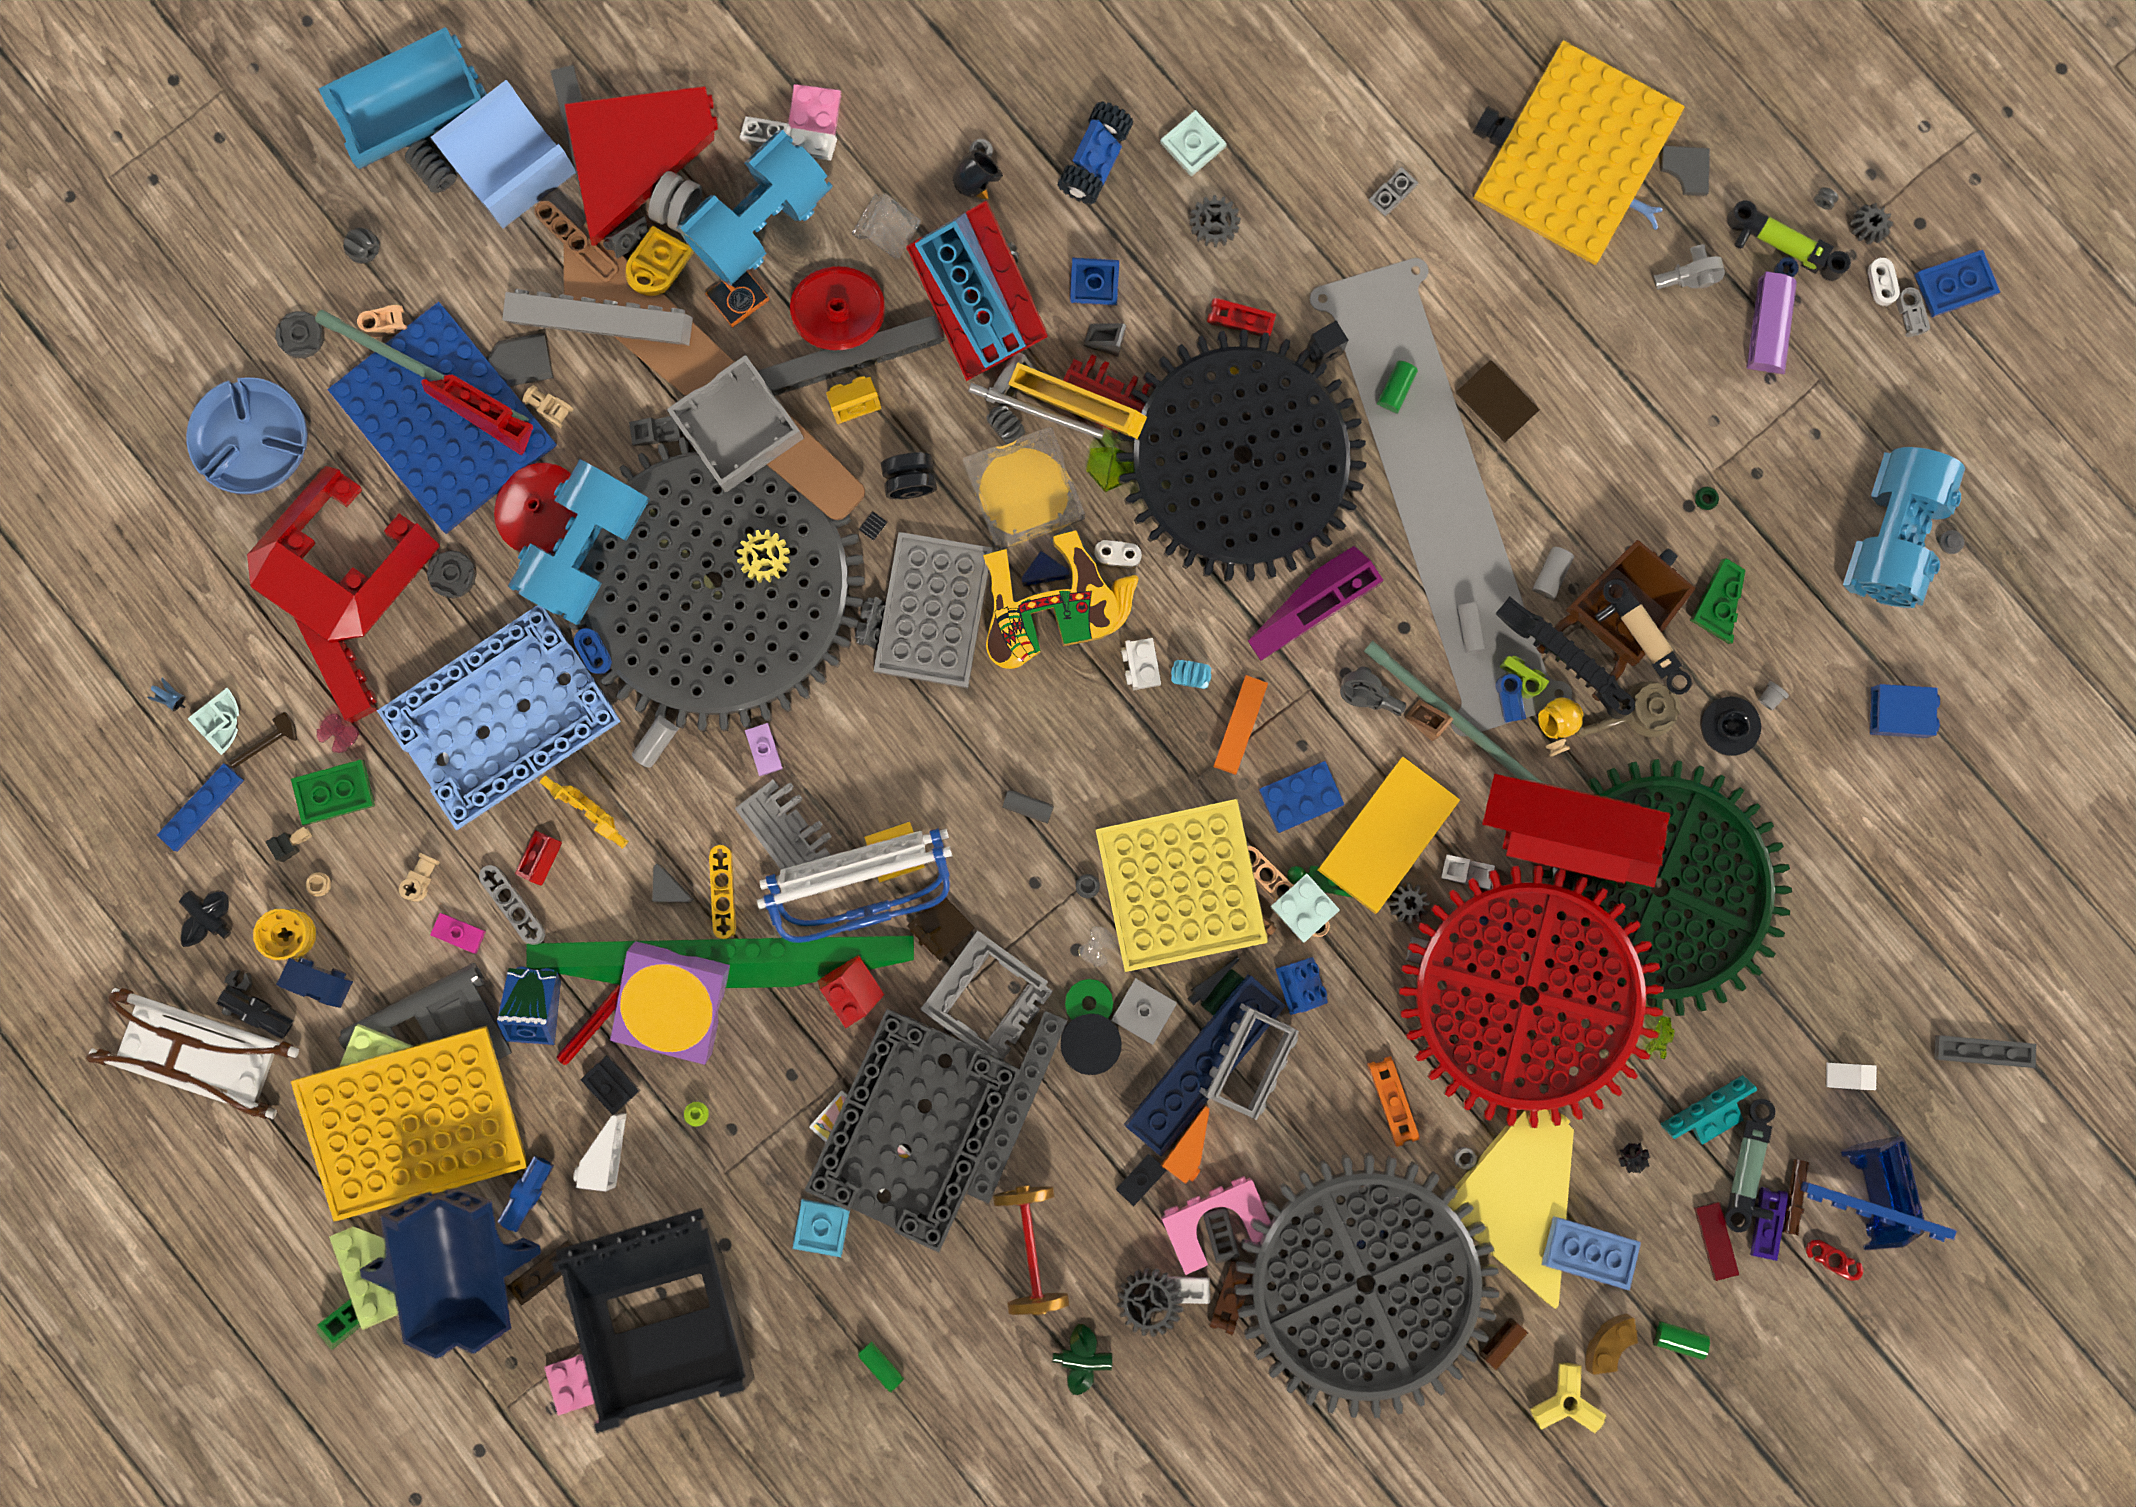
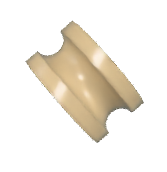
M1566 738L1545 746L1546 749L1550 750V757L1570 749L1569 746L1565 745Z

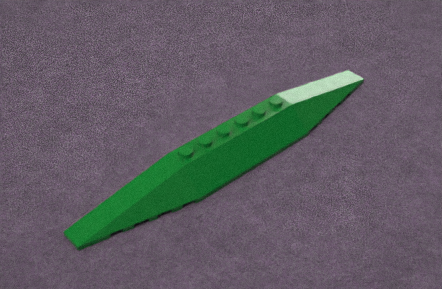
M914 936L824 937L801 943L790 942L784 938L637 941L668 949L683 956L700 957L730 965L726 988L796 987L814 983L857 955L861 957L868 970L914 960ZM635 941L526 944V967L535 970L548 968L562 975L621 985L626 954Z

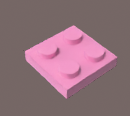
M794 84L788 124L791 128L835 135L841 91Z
M582 1354L544 1367L558 1415L594 1404Z

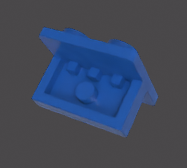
M1313 957L1276 968L1290 1015L1306 1012L1328 1003L1327 991L1322 985L1319 967Z

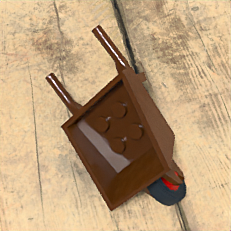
M1637 539L1566 609L1570 615L1561 619L1554 628L1559 632H1563L1578 621L1616 652L1613 658L1616 660V663L1609 675L1616 677L1615 680L1617 681L1623 674L1627 663L1634 667L1645 656V652L1617 612L1602 622L1596 619L1595 614L1611 604L1604 597V586L1616 578L1626 580L1629 583L1630 589L1661 633L1696 588L1678 574L1676 569L1671 568L1677 559L1676 553L1668 548L1657 556V553L1652 552ZM1614 584L1611 587V594L1616 598H1620L1623 594V588L1618 584ZM1539 644L1536 649L1541 654H1544L1545 647ZM1595 691V692L1592 694V697H1593L1596 701H1600V700L1595 696V693H1596V691Z

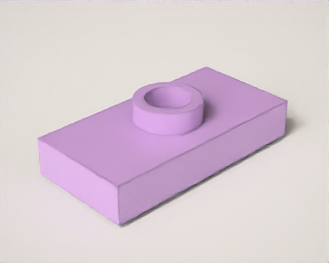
M766 723L745 730L759 776L782 770L783 767L769 724Z

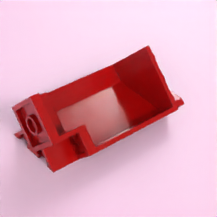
M1494 774L1482 825L1506 830L1502 848L1507 849L1506 856L1626 883V881L1655 887L1659 866H1662V854L1666 842V830L1670 813L1641 807L1640 804L1523 778L1521 780Z

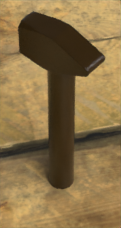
M286 712L273 718L272 721L277 728L276 730L229 760L233 768H236L283 736L294 741L297 740L295 724Z

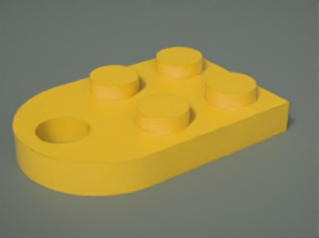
M652 226L627 261L626 280L630 287L640 294L648 296L662 294L670 288L694 251L689 245ZM639 278H646L650 283L643 285L637 280Z

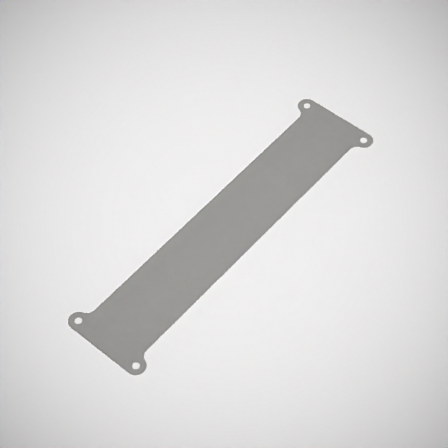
M1412 258L1319 286L1311 292L1310 302L1315 309L1329 312L1335 321L1337 320L1349 340L1345 352L1461 697L1462 704L1458 713L1482 732L1507 724L1504 722L1500 696L1496 690L1497 680L1509 674L1499 667L1507 656L1519 657L1525 662L1524 665L1531 670L1537 669L1545 674V679L1549 680L1548 685L1540 694L1530 699L1523 698L1526 718L1539 714L1550 701L1556 699L1554 695L1555 690L1561 689L1564 693L1563 697L1569 699L1572 698V691L1567 683L1555 681L1548 676L1541 654L1537 651V647L1533 645L1535 639L1532 636L1528 639L1521 637L1496 615L1498 609H1500L1509 596L1524 607L1418 293L1420 283L1428 276V266L1422 259ZM1418 266L1420 273L1418 275L1412 274V267ZM1319 295H1326L1327 301L1325 303L1319 302ZM1402 360L1414 365L1418 372L1399 413L1396 414L1377 405V402L1396 362ZM1477 602L1486 648L1483 652L1467 654L1458 606ZM1506 679L1504 688L1508 692L1513 690L1514 684L1511 680ZM1526 681V689L1530 692H1535V684L1532 681ZM1451 723L1452 729L1456 734L1467 736Z

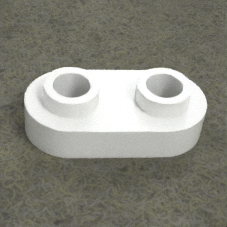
M1878 258L1868 267V277L1876 303L1888 306L1899 297V286L1893 263L1886 258ZM1876 269L1881 270L1882 275L1877 274ZM1882 291L1887 294V298L1882 296Z
M1103 540L1096 545L1094 550V556L1098 563L1114 567L1134 568L1140 563L1142 556L1141 550L1137 545L1126 542ZM1108 548L1111 553L1106 556L1102 554V550ZM1132 551L1134 557L1129 559L1125 556V553Z

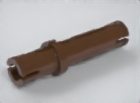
M1793 1159L1789 1195L1782 1230L1784 1233L1799 1236L1801 1214H1804L1802 1207L1805 1192L1800 1189L1803 1181L1807 1182L1810 1162Z

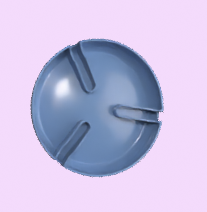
M237 378L238 382L231 383L226 381L214 387L195 406L187 426V449L196 470L206 477L205 480L212 485L235 494H259L281 485L296 471L303 459L307 446V425L299 405L283 388L260 378Z

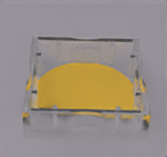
M1052 426L1022 436L1010 444L992 447L962 458L964 468L996 552L1085 520V512L1074 483L1066 471L1064 457Z

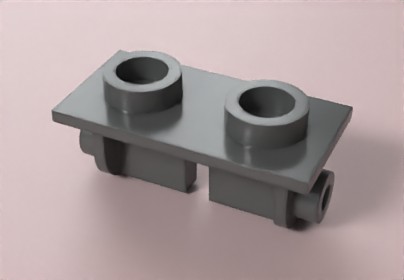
M645 216L636 221H631L628 226L614 235L607 236L603 242L605 249L614 250L616 258H619L637 247L648 233Z
M867 597V601H864L860 618L866 619L867 623L859 622L854 637L856 644L862 646L866 644L876 649L880 638L886 602L877 597Z

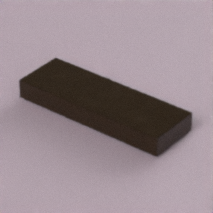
M567 1240L556 1249L570 1246L572 1243L570 1240ZM556 1249L507 1286L521 1306L562 1276L561 1271L554 1272L552 1264L558 1260Z

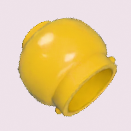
M1559 697L1550 701L1538 714L1541 730L1549 738L1570 737L1577 733L1582 726V708L1569 698Z

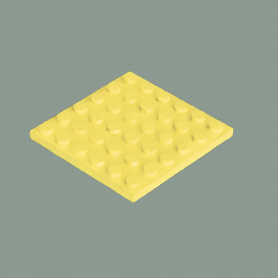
M1238 799L1096 829L1125 972L1268 943Z

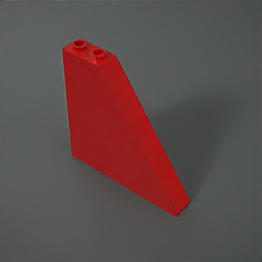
M706 86L564 104L591 246H596L647 201L652 196L660 178L666 172L671 171L677 174L714 141V131H718L716 116L712 117L710 109H714L712 95H707Z

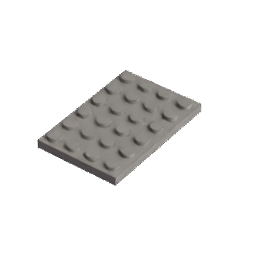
M902 532L898 533L874 673L963 688L969 687L989 573L983 555L992 553L993 548Z

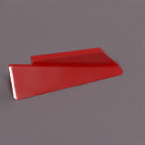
M453 374L444 376L442 380L429 382L427 379H423L421 381L423 389L428 395L519 455H523L532 433L533 425L512 417L513 412L511 408Z

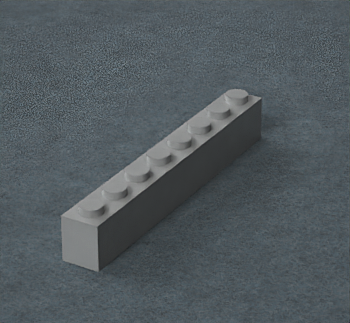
M515 289V293H505L502 320L512 324L687 346L690 344L693 317L686 315L683 309L671 308L670 312L662 311L663 308L659 306L648 305V309H642L639 304L627 302L626 306H618V302L604 300L603 304L595 303L596 299L581 297V301L573 300V296L559 294V298H552L550 293L537 292V296L529 295V291Z

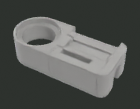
M1906 288L1899 294L1896 300L1899 314H1903L1906 330L1908 331L1905 335L1912 337L1924 334L1930 329L1921 293L1915 288ZM1904 294H1910L1914 297L1915 302L1913 305H1907L1904 302Z

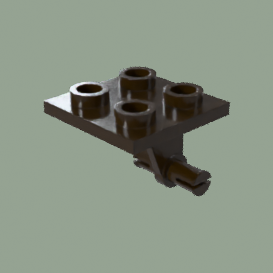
M947 897L939 904L924 909L907 925L910 929L909 931L919 940L920 946L924 945L939 961L975 929Z

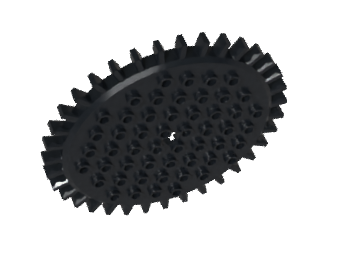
M1242 330L1238 337L1239 346L1228 347L1227 335L1225 331H1220L1217 336L1219 349L1209 351L1207 341L1202 335L1196 340L1200 354L1193 358L1190 357L1183 344L1177 347V355L1183 363L1176 368L1172 366L1166 357L1160 358L1158 363L1167 373V376L1162 381L1158 380L1148 371L1143 376L1144 381L1154 388L1150 397L1135 389L1130 397L1144 405L1141 414L1145 415L1147 419L1138 439L1121 432L1117 433L1116 439L1133 443L1132 453L1121 452L1115 456V461L1122 463L1132 462L1133 473L1120 475L1118 483L1126 484L1133 481L1136 483L1138 492L1129 494L1124 499L1125 505L1134 504L1142 500L1146 508L1145 512L1138 514L1134 519L1135 524L1144 523L1148 518H1152L1158 527L1150 532L1147 540L1152 542L1157 540L1162 533L1166 534L1172 540L1165 548L1163 555L1166 557L1172 555L1177 546L1188 551L1187 556L1183 560V568L1187 569L1191 566L1195 556L1206 559L1203 568L1204 577L1210 576L1213 571L1214 562L1225 564L1224 581L1230 582L1232 580L1234 565L1245 566L1246 581L1252 582L1255 578L1254 565L1264 564L1268 579H1273L1276 577L1274 560L1282 558L1288 571L1292 572L1297 569L1291 553L1299 549L1305 559L1310 562L1316 556L1308 545L1309 541L1316 538L1322 546L1328 548L1333 542L1322 529L1327 524H1330L1338 531L1344 530L1347 526L1342 520L1336 518L1334 513L1338 507L1347 512L1355 511L1357 506L1353 502L1343 499L1345 489L1360 492L1364 486L1358 481L1348 480L1350 470H1364L1367 465L1366 462L1360 460H1350V450H1359L1366 445V440L1357 439L1349 441L1347 430L1355 429L1362 423L1361 418H1353L1344 422L1340 411L1348 409L1354 401L1352 398L1344 399L1337 404L1334 401L1331 393L1342 384L1341 380L1332 381L1329 386L1324 387L1318 380V377L1325 372L1327 365L1325 363L1318 365L1313 373L1304 368L1303 364L1308 359L1310 353L1307 349L1299 354L1296 362L1286 357V353L1290 348V340L1285 339L1279 346L1278 353L1267 350L1269 333H1263L1259 339V348L1248 347L1247 330ZM1253 362H1259L1261 368L1255 369ZM1230 368H1237L1238 374H1232ZM1207 373H1213L1215 375V379H1208ZM1190 378L1192 385H1186L1184 379ZM1283 379L1289 381L1288 387L1282 385L1281 381ZM1259 385H1265L1266 392H1261ZM1237 390H1241L1244 393L1242 398L1237 397ZM1213 396H1219L1221 398V402L1215 403L1213 401ZM1315 397L1318 403L1312 404L1310 398ZM1196 401L1198 408H1192L1190 402ZM1289 402L1294 403V410L1288 408L1287 404ZM1167 407H1174L1175 413H1168ZM1265 408L1272 409V415H1267ZM1243 413H1247L1250 416L1248 421L1242 419ZM1219 419H1225L1227 421V425L1221 426L1219 424ZM1322 420L1324 426L1318 427L1316 421ZM1202 424L1204 431L1199 432L1196 429V425ZM1295 425L1300 426V433L1294 431L1293 427ZM1178 429L1181 432V436L1175 437L1173 430ZM1271 431H1276L1278 438H1273L1270 434ZM1156 435L1158 442H1151L1150 436ZM1249 436L1255 438L1256 442L1254 444L1248 442ZM1225 442H1231L1233 448L1227 449L1225 447ZM1328 443L1330 446L1329 450H1324L1322 444ZM1246 446L1249 448L1251 460L1248 463L1241 464L1235 460L1234 450L1237 447ZM1202 448H1209L1210 454H1203ZM1300 448L1306 449V456H1302L1299 453ZM1179 453H1185L1187 455V459L1181 460L1179 458ZM1277 454H1282L1284 461H1278ZM1162 458L1164 465H1157L1156 459ZM1255 459H1259L1261 461L1260 467H1256L1254 465ZM1231 465H1237L1239 468L1238 472H1233ZM1328 466H1334L1335 473H1330ZM1209 470L1215 471V478L1208 476ZM1306 471H1310L1313 474L1312 479L1306 478ZM1185 476H1191L1193 478V482L1190 484L1185 481ZM1288 477L1290 484H1284L1282 478ZM1163 481L1169 482V489H1164L1162 487ZM1261 482H1265L1267 484L1266 490H1262L1259 485ZM1237 488H1243L1244 495H1238ZM1215 493H1219L1222 496L1221 501L1214 499ZM1312 494H1316L1319 497L1318 502L1312 501ZM1191 499H1197L1199 505L1197 507L1192 506ZM1294 500L1296 507H1290L1288 501ZM1169 504H1173L1176 507L1175 512L1168 510ZM1267 505L1273 507L1272 513L1266 511L1265 507ZM1243 511L1250 512L1249 519L1243 517ZM1221 516H1225L1227 518V524H1222L1220 522ZM1197 522H1203L1205 528L1203 530H1199L1197 528ZM1295 523H1300L1302 525V529L1300 531L1294 528ZM1273 528L1279 530L1278 536L1272 535L1271 530ZM1249 534L1256 536L1255 542L1249 540ZM1227 539L1233 541V547L1226 546L1225 542Z

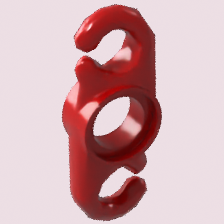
M1820 1239L1811 1240L1807 1244L1806 1254L1809 1258L1813 1257L1812 1248L1814 1246L1821 1247V1254L1815 1256L1814 1260L1822 1263L1826 1269L1849 1281H1856L1862 1277L1863 1266L1860 1262L1856 1263V1274L1851 1275L1848 1273V1266L1855 1264V1260L1848 1258L1841 1250ZM1833 1253H1837L1841 1258V1262L1837 1267H1832L1829 1264V1257Z

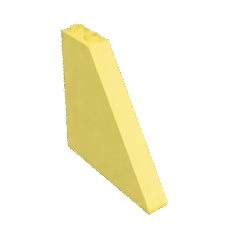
M1519 1110L1516 1113L1514 1126L1506 1125L1477 1159L1476 1164L1456 1184L1455 1188L1458 1190V1193L1448 1203V1206L1455 1211L1462 1204L1469 1202L1474 1209L1470 1214L1461 1219L1465 1228L1478 1221H1482L1486 1227L1483 1232L1472 1238L1479 1244L1490 1242L1495 1250L1490 1254L1547 1304L1556 1309L1559 1305L1561 1270L1541 1264L1553 1216L1566 1220L1574 1129L1568 1125L1571 1121L1560 1112L1561 1125L1554 1126L1550 1120L1549 1110H1538L1537 1128H1531L1528 1123V1110Z

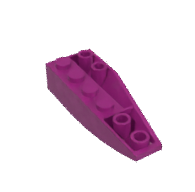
M1352 546L1316 569L1248 640V643L1259 660L1262 661L1374 590L1384 580L1371 560L1357 547Z

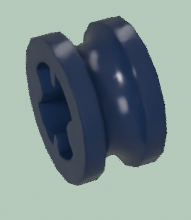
M1783 258L1776 264L1774 273L1794 277L1799 270L1798 263L1793 258ZM1786 265L1790 267L1787 274L1783 272Z

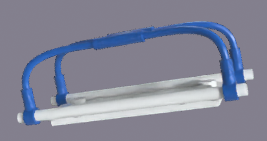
M934 829L925 835L922 834V831L781 869L780 875L772 874L766 876V879L759 881L761 889L769 888L771 894L764 895V898L758 899L759 909L767 908L772 924L776 927L782 938L796 943L817 940L846 930L852 931L891 920L892 917L933 907L945 899L950 887V874L946 858L952 856L950 846L944 848L942 841L949 838L947 829ZM933 843L934 848H932V851L926 853L925 844ZM932 861L936 862L939 876L931 885L916 893L892 901L885 900L849 910L845 914L829 918L799 920L790 916L783 907L784 902ZM943 881V891L935 899L916 906L889 912L888 909H891L890 907L922 897L934 890ZM780 914L788 922L799 926H819L846 919L852 921L812 935L792 936L787 934L782 928Z

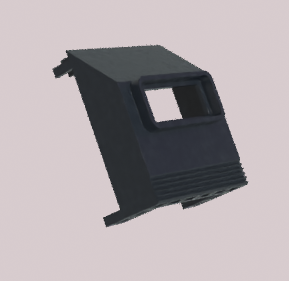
M702 1208L556 1249L558 1260L552 1264L555 1273L561 1271L598 1416V1420L593 1424L595 1434L619 1428L632 1416L715 1392H719L720 1398L743 1392L754 1380L755 1375L724 1256ZM693 1275H702L710 1304L709 1307L621 1333H615L607 1304L608 1300Z

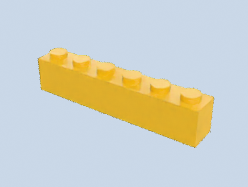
M1017 363L1008 384L1020 392L1135 439H1138L1147 419L1145 415L1137 410L1020 363Z

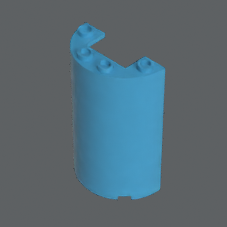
M446 27L319 88L327 108L337 120L346 140L344 145L348 154L358 169H362L438 132L487 95L482 84H477L475 81L479 79L472 65L467 66L459 49L462 48V45L456 34L451 36Z

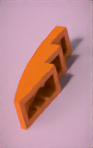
M1248 675L1245 676L1213 767L1235 775L1237 774L1268 685L1267 682Z

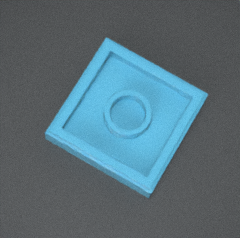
M802 1199L793 1249L842 1257L850 1211L835 1204Z

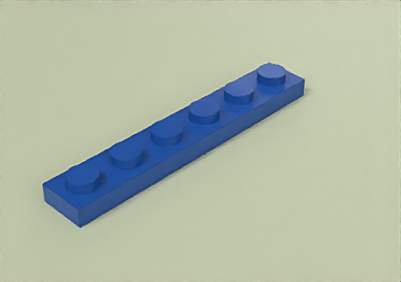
M1803 1181L1800 1189L1808 1193L1807 1198L1821 1203L1823 1198L1831 1200V1206L1846 1210L1847 1206L1856 1209V1214L1871 1218V1215L1874 1214L1881 1217V1222L1892 1226L1899 1222L1905 1224V1230L1917 1234L1924 1230L1930 1232V1238L1942 1242L1945 1241V1237L1954 1240L1957 1230L1806 1181Z

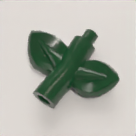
M1078 1324L1071 1334V1350L1063 1349L1062 1353L1052 1354V1363H1061L1062 1367L1071 1368L1067 1374V1385L1073 1395H1080L1091 1388L1094 1383L1093 1371H1111L1112 1353H1095L1098 1343L1093 1331L1083 1324Z

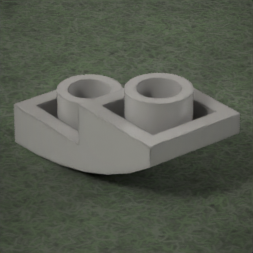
M1401 167L1368 201L1386 217L1418 186V182Z

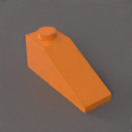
M1205 1105L1161 1163L1165 1169L1185 1184L1188 1180L1193 1182L1201 1171L1198 1167L1201 1163L1210 1110Z

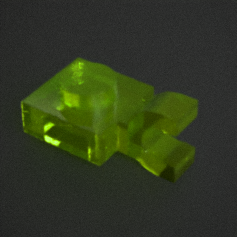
M1661 1015L1654 1029L1659 1033L1658 1038H1653L1647 1044L1645 1050L1650 1055L1654 1051H1660V1059H1665L1667 1056L1666 1046L1668 1042L1672 1043L1675 1030L1671 1026V1018Z

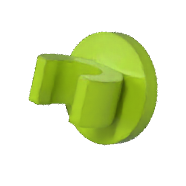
M692 1102L684 1110L685 1121L691 1126H701L708 1120V1108L701 1102Z

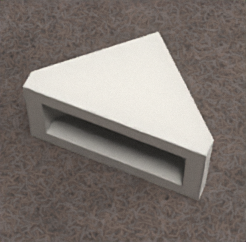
M1826 1063V1087L1876 1090V1065Z

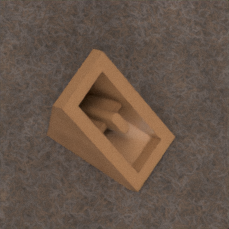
M1420 699L1404 717L1431 741L1437 739L1453 721L1451 716Z

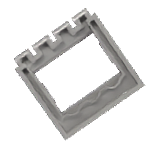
M977 930L920 1010L967 1044L1004 1060L1012 1049L1005 1044V1041L1009 1040L1015 1045L1026 1030L1025 1027L1019 1024L1020 1020L1029 1025L1040 1010L1033 1002L1037 1000L1043 1005L1053 991L1046 986L1047 980ZM991 955L1000 961L999 964L1029 983L986 1042L960 1020H955L947 1013L988 956Z

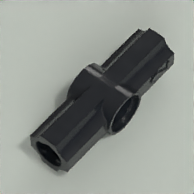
M227 985L222 991L216 1003L240 1016L239 1019L256 1028L260 1027L281 1039L285 1038L295 1021L271 1008L272 1006L264 1000L255 996L250 997L230 985Z

